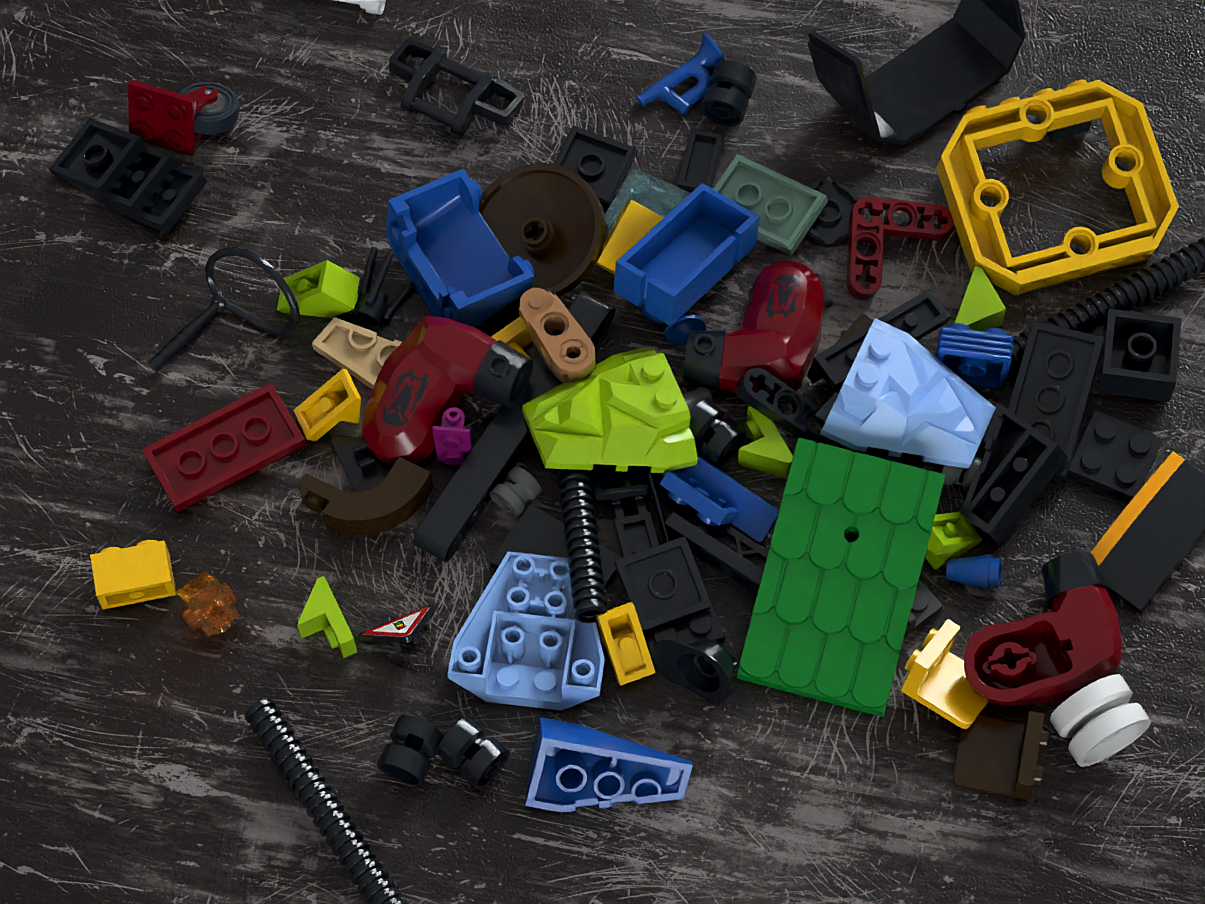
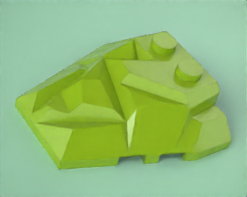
M649 347L614 354L596 364L595 369L586 377L562 383L522 406L523 415L545 468L593 470L594 464L616 465L615 470L621 472H628V466L651 467V473H665L696 466L698 462L695 440L689 428L691 419L689 408L664 353H656L654 349Z

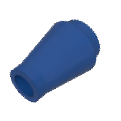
M992 554L957 559L948 558L946 580L956 581L990 591V588H999L1002 560L1001 558H993Z

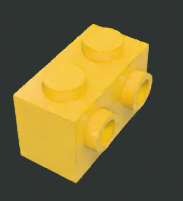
M144 540L136 546L122 549L119 547H109L101 550L100 553L90 555L96 596L102 610L176 595L170 554L164 540Z

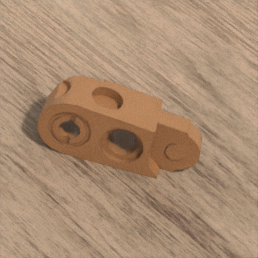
M532 288L524 292L520 298L519 315L529 330L530 338L554 376L564 383L586 377L596 366L595 347L591 339L556 294L553 296L550 291L547 292L541 288ZM552 330H559L562 332L560 335L557 336L547 334ZM574 352L578 357L575 359L569 358V354Z

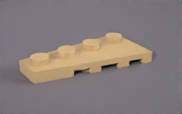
M334 317L312 342L313 350L341 369H347L350 375L373 390L385 360L402 342L395 339L394 341L377 336V333Z

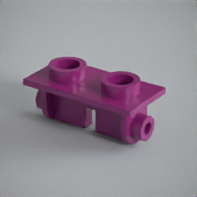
M448 408L443 413L441 426H433L432 428L437 461H443L453 466L462 465L472 450L470 429H464L465 415L459 408Z

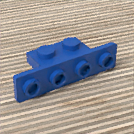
M698 454L696 466L660 473L664 476L660 485L669 490L667 495L681 505L686 506L689 504L698 511V518L711 526L731 523L757 542H763L777 521L779 510Z

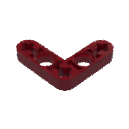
M874 197L859 199L849 214L846 278L849 293L856 299L867 300L873 297L880 288L882 282L883 235L940 240L952 228L953 217L951 212L945 206L938 204ZM864 208H867L869 214L873 215L869 222H866L864 215L860 214ZM883 210H886V213H885V216H884V224H882L881 222H882V220H883V217H879V216L881 215V213L883 212ZM903 211L907 213L910 217V225L901 227L895 224L892 218L893 212ZM934 215L937 216L938 222L943 224L939 229H934V223L926 221H930ZM918 219L923 221L919 228L916 227ZM860 240L869 241L874 247V255L865 257L859 254L856 249L857 242ZM863 266H869L866 270V281L872 282L867 289L862 288V283L856 282L863 273Z

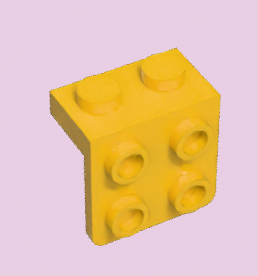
M947 619L939 631L932 628L921 646L924 650L921 652L916 649L905 665V669L909 671V674L901 691L958 727L968 729L989 701L973 692L966 680L964 661L949 652L961 627Z

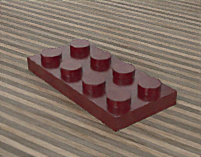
M270 383L143 448L142 452L177 513L306 446V441L273 384Z

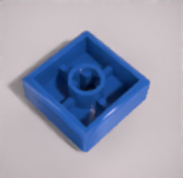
M953 323L948 327L941 328L936 357L969 385L1003 389L1006 386L1011 364L1014 338L998 328H989L984 332L970 330L965 324Z

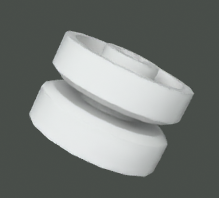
M1120 674L1107 676L1082 688L1061 703L1051 714L1050 721L1062 738H1072L1068 750L1081 767L1093 765L1121 751L1139 738L1151 724V720L1140 704L1129 703L1133 692Z

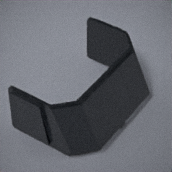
M961 0L953 18L866 78L864 77L861 62L857 57L815 31L808 34L810 41L807 44L819 82L823 84V87L874 141L903 146L917 136L922 137L954 113L957 115L968 109L967 104L999 83V79L1009 73L1026 34L1018 0Z

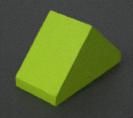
M975 266L955 323L965 324L970 330L985 332L986 329L1002 326L1006 308L981 267Z

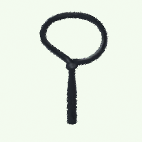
M226 247L217 250L208 258L205 266L206 281L213 294L211 305L180 330L162 350L156 353L147 362L149 367L156 373L161 370L186 343L192 340L216 312L221 313L225 309L270 334H287L294 330L300 318L299 307L292 290L281 274L261 256L247 249ZM226 256H238L246 258L264 269L275 280L286 297L291 314L289 322L285 325H273L234 302L225 300L214 278L216 261Z

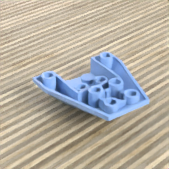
M507 552L453 642L448 679L486 702L560 711L600 696L604 655L596 622L582 623L574 618L575 609L573 608L568 558Z

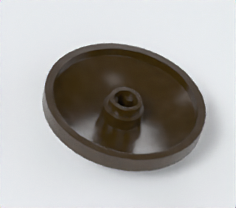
M529 164L503 174L482 193V199L479 200L481 216L509 258L519 256L523 260L530 262L535 272L532 288H541L547 292L550 291L553 296L556 294L558 297H561L576 288L591 273L603 250L606 236V221L599 198L579 175L565 167L554 164ZM521 296L514 301L520 302Z

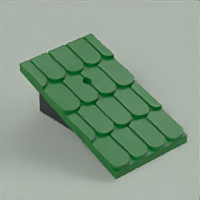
M798 437L740 659L737 679L884 717L946 475Z

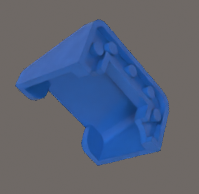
M461 169L388 200L386 237L392 252L410 280L414 282L418 293L434 317L449 318L476 328L519 298L524 292L531 289L535 279V272L528 260H523L519 256L508 257L479 212V200L482 199V192L478 183L474 179L470 180L465 170Z

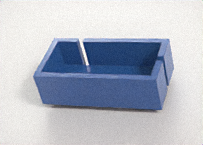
M702 183L616 261L613 292L638 307L644 303L646 312L672 326L733 268V262L738 263L756 246L760 216Z

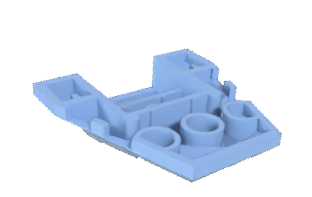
M875 318L820 434L857 451L866 452L868 447L889 450L888 456L900 458L902 453L921 455L924 462L969 469L996 407L911 335Z

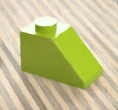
M328 260L283 278L296 298L300 315L333 318L353 310L358 300L357 291L360 277ZM280 290L277 310L290 314V307L282 290Z

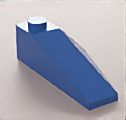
M540 717L531 751L525 806L557 812L576 811L575 807L599 805V808L612 807L611 803L635 801L637 804L684 799L693 763L692 761L579 724Z

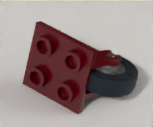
M131 79L128 83L129 133L140 136L143 142L193 156L196 152V141L203 134L222 133L235 125L239 116V101L236 94L230 88L218 83H195L184 88L180 93H176Z

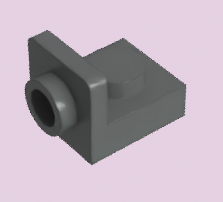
M920 579L905 632L907 637L943 609L942 603Z

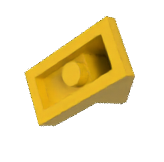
M341 369L293 411L306 439L317 441L340 421L358 424L360 420L361 397L348 370Z
M633 602L610 609L604 614H596L600 641L607 649L616 680L620 686L656 673Z

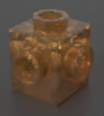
M207 571L175 592L186 609L181 614L193 631L199 628L208 637L226 631L232 625V621L240 616L233 605L237 602V598L226 583L220 585L219 581Z

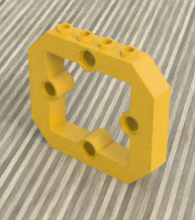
M1077 80L1068 84L1065 89L1053 91L1052 88H1047L1036 92L1030 98L1020 100L1019 97H1012L1002 101L999 106L986 108L983 105L968 110L962 117L936 167L970 272L973 273L975 266L981 267L992 284L1013 295L1149 260L1179 208L1143 103L1100 80L1088 83L1086 80ZM1026 116H1037L1040 119L1041 124H1033L1029 122ZM1100 118L1111 148V152L1102 167V177L1109 186L1116 189H1125L1137 225L1097 236L1089 228L1074 227L1066 233L1059 246L1012 258L999 221L1008 203V190L998 180L985 179L976 150L1018 139L1027 142H1037L1049 131ZM1121 161L1126 163L1130 171L1118 169L1115 162ZM984 196L991 197L995 201L996 206L988 207L982 203L980 198ZM1070 244L1081 245L1085 250V254L1079 255L1074 253L1070 248Z

